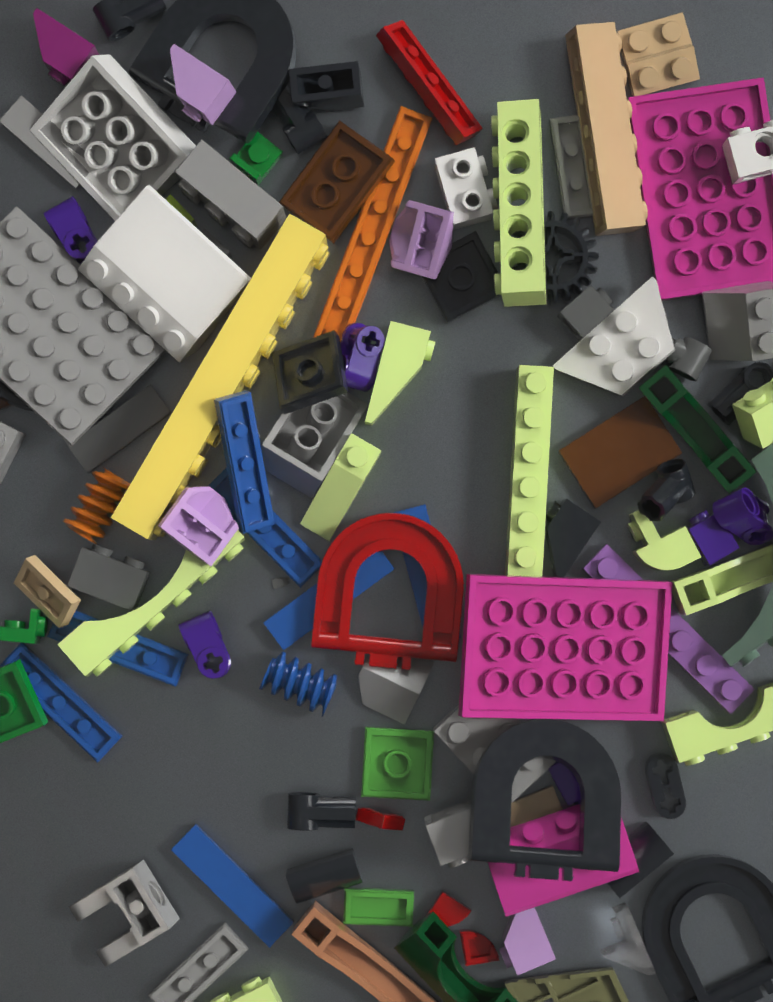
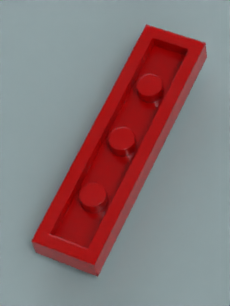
M403 20L384 26L376 34L385 52L392 57L403 72L405 79L412 84L423 99L425 106L434 114L443 126L445 133L456 145L475 137L483 129Z

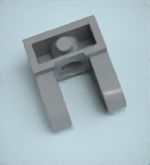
M144 860L69 906L77 922L113 901L114 904H119L132 927L128 931L96 951L105 967L169 930L180 919Z

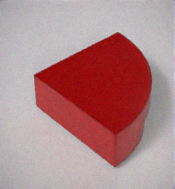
M364 807L358 808L355 819L362 823L388 830L403 831L405 823L403 816L393 813L383 814L374 811V809Z
M442 890L426 916L434 912L448 927L463 921L470 914L471 909Z
M460 929L465 966L500 961L495 946L485 935L470 929Z

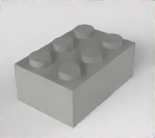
M203 140L198 143L175 171L180 181L178 186L182 189V194L195 205H198L200 201L206 205L205 209L209 211L207 214L222 227L226 223L232 226L231 230L235 233L234 236L249 249L252 245H255L261 250L286 220L284 207Z
M458 704L433 727V731L474 774L478 761L486 748L503 732L521 722L517 718H464L458 715ZM540 758L526 762L514 778L511 803L556 761Z

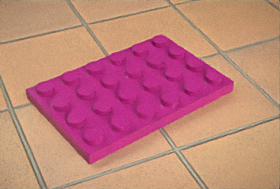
M764 77L628 97L627 100L630 101L632 106L631 130L637 139L636 163L637 167L641 169L643 178L642 186L640 187L641 196L648 210L645 222L654 278L659 286L661 300L699 296L704 291L771 281L773 283V174L733 185L722 147L726 139L730 137V132L744 127H750L751 131L764 128L763 124L771 121ZM755 143V149L758 154L770 156V148L766 143Z
M467 574L458 715L464 718L664 721L673 582Z

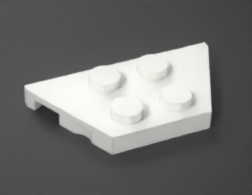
M652 276L559 359L553 367L560 372L618 395L624 396L675 351L656 279Z

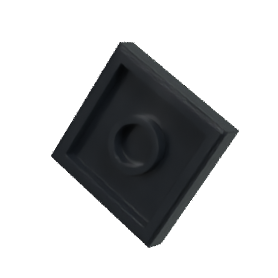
M476 231L452 243V248L436 279L422 276L447 324L502 296L495 293L494 276L498 271Z
M335 330L272 353L279 407L284 414L348 393L340 337Z

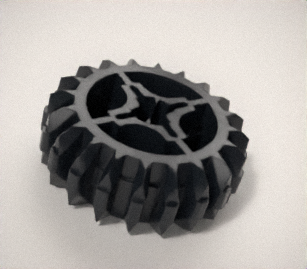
M553 211L547 213V222H544V233L546 232L545 257L551 245L552 251H555L556 255L560 256L553 272L552 265L548 264L549 260L545 261L546 281H548V284H546V294H550L551 305L557 303L558 294H561L565 303L571 300L569 290L579 296L583 292L579 283L585 286H589L592 283L590 277L585 273L595 274L598 269L595 265L588 262L596 261L599 258V253L588 252L589 249L597 244L596 240H584L589 234L590 229L586 227L578 232L576 228L580 220L575 218L572 224L569 225L565 223L568 214L564 212L559 221H555ZM516 231L512 234L514 238H521L526 235L522 231ZM557 233L568 237L574 243L578 252H574V249L563 248L559 243ZM517 263V266L512 269L520 271L527 266L526 263ZM572 263H579L577 274L567 282L558 284L560 268Z

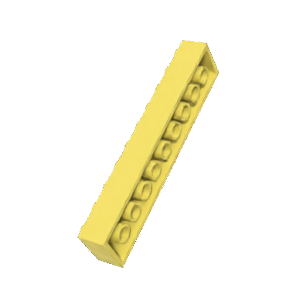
M289 213L111 516L113 520L149 540H156L157 537H164L166 535L158 527L159 523L185 487L188 486L192 477H200L208 463V460L204 457L211 446L216 448L221 441L214 399L241 392L245 387L252 388L261 372L257 367L263 357L268 359L278 343L275 340V335L280 327L283 329L288 327L295 314V311H293L297 298L301 300L305 298L312 285L310 281L312 272L315 268L320 271L330 254L328 252L329 247L326 234Z

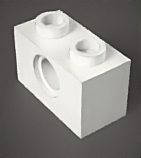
M773 120L764 123V128L751 131L750 127L730 132V137L723 143L722 147L733 185L773 174ZM755 143H766L770 148V156L758 154L755 149Z

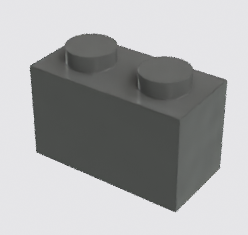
M94 543L91 549L82 547L67 587L130 611L137 609L151 573L143 569L145 563L125 556L124 561L111 557L113 550Z

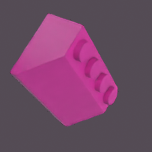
M580 804L510 827V845L579 851ZM622 818L618 872L573 869V880L562 881V869L559 868L558 880L529 878V866L525 867V877L519 878L514 877L515 864L487 862L506 917L639 872Z

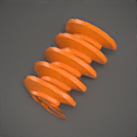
M104 468V472H92V475L98 481L97 484L85 483L84 486L90 492V496L78 495L77 498L83 504V508L73 506L70 508L76 519L64 518L63 520L68 528L95 544L97 543L93 537L104 538L106 536L100 525L112 526L113 524L107 513H114L117 508L114 502H120L124 496L121 490H127L131 484Z

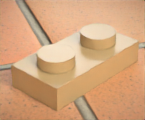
M683 12L617 31L622 40L621 54L624 64L626 61L692 44Z
M692 44L625 62L632 96L645 95L700 79L695 49Z
M36 555L25 558L14 584L58 628L68 625L81 599Z

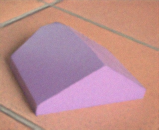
M409 200L405 204L406 207L393 223L389 238L392 256L391 266L420 276L436 279L452 248L454 212Z
M210 486L185 487L158 525L177 544L209 566L213 565L239 529L225 498Z

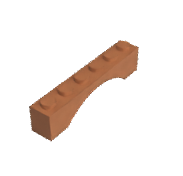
M316 900L294 925L292 936L319 958L343 972L380 1002H438Z

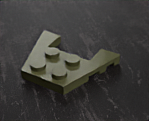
M612 967L510 979L504 982L507 990L518 1002H543L549 998H552L554 1002H629Z

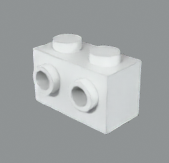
M475 147L435 158L434 168L446 209L454 212L453 230L491 220L493 209L498 208L493 196V188H486L484 176L488 175V170L483 155L477 157Z

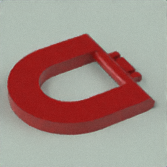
M382 513L368 516L344 529L329 546L320 566L311 648L356 652L355 665H364L365 654H370L369 666L395 669L397 667V658L402 657V669L405 670L411 669V658L456 662L464 581L461 564L449 541L441 532L427 522L400 513ZM383 550H399L412 556L421 565L427 581L422 641L349 634L355 577L361 564L372 554Z

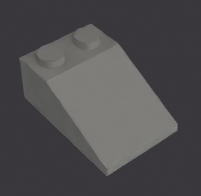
M348 392L288 414L282 413L261 445L265 471L308 497L313 498L369 404Z

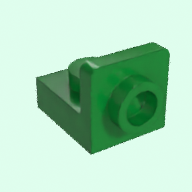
M257 131L252 141L248 144L245 143L238 154L233 153L229 159L232 165L259 186L283 156V151Z
M31 608L29 629L25 628V621L5 620L4 626H0V641L40 644L41 637H45L47 633L48 618L43 616V612L40 609Z

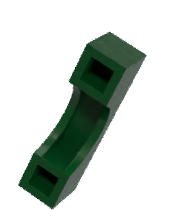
M666 364L639 386L642 393L682 436L706 468L729 494L757 472Z
M431 912L415 923L413 927H410L394 947L401 957L444 1002H518L506 988L485 986L465 972L455 955L454 946L457 936L434 912Z

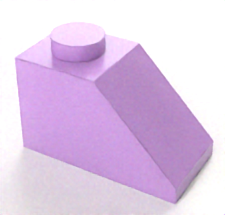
M173 44L170 48L176 95L184 105L182 111L198 123L203 119L213 125L236 94V90L229 79Z
M535 907L510 915L502 934L505 946L499 948L507 968L514 966L518 976L556 960Z

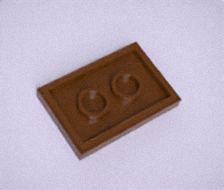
M339 120L279 203L298 219L326 234L327 240L334 244L394 164L395 160Z
M644 396L560 449L558 453L594 509L654 472L660 464L682 454V451L647 397Z

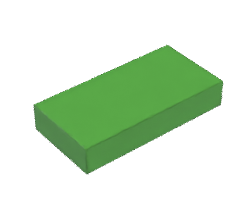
M345 888L343 924L413 927L414 890Z

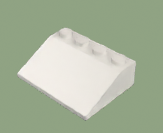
M110 54L92 55L30 129L34 136L114 221L119 218L146 186L150 185L161 196L179 180L175 171L196 147ZM49 121L61 130L66 142L78 144L85 151L84 158L64 144L87 169L89 174L86 177L40 131Z
M150 185L141 191L98 240L78 268L88 280L179 363L199 350L251 280L248 274Z

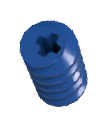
M283 651L276 658H272L259 689L263 690L271 683V694L276 695L283 688L284 700L286 701L294 694H297V706L300 707L307 700H310L309 711L314 712L322 705L323 717L336 688L337 675L332 674L325 681L324 669L322 668L314 675H311L312 664L307 663L300 670L298 669L299 658L294 657L289 664H286V652Z

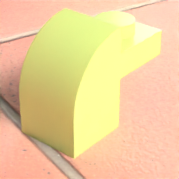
M639 510L629 514L632 522L627 524L635 541L641 540L644 545L632 551V553L643 565L655 570H675L701 558L686 526L679 527L660 537L653 522L645 515L640 514Z

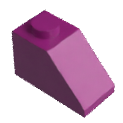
M38 8L35 9L33 17L42 60L48 70H50L47 75L57 83L65 86L67 82L70 83L92 55H99L95 45Z

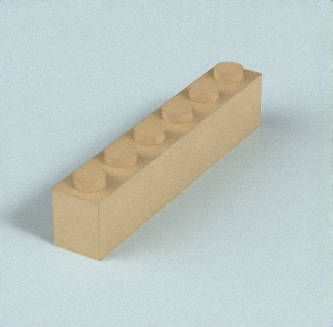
M615 22L575 25L565 35L576 110L580 122L595 235L602 236L635 232L646 225L645 221L647 220L648 210L641 196L640 187L642 186L643 178L641 169L637 167L635 157L637 139L635 134L632 133L630 124L632 106L626 98L627 73L625 67L621 65L620 59L622 49L621 36L616 32Z

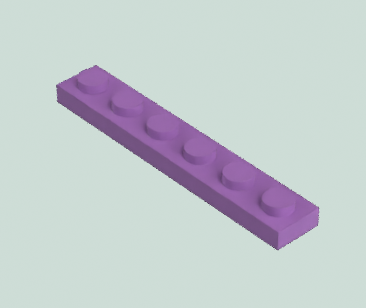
M605 544L582 568L591 578L643 580L608 544ZM671 607L668 654L729 714H732L755 689L732 666L730 667L727 661Z

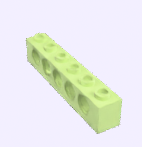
M539 99L497 102L498 115L491 116L492 135L498 136V146L492 147L493 167H499V177L493 178L494 199H499V209L493 210L494 230H500V241H494L495 262H501V273H497L494 276L496 295H502L504 307L545 305L546 270L542 127ZM515 137L524 138L522 141L517 143L510 142V140ZM515 168L525 169L520 174L510 173ZM517 199H523L526 201L524 204L520 206L511 205V203ZM516 231L527 232L526 235L521 238L511 237V235ZM517 263L528 264L525 269L520 271L512 269Z

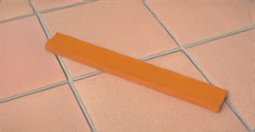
M400 106L384 148V152L391 156L395 162L362 206L313 338L335 330L340 337L341 343L345 328L349 324L356 323L430 128L432 117Z

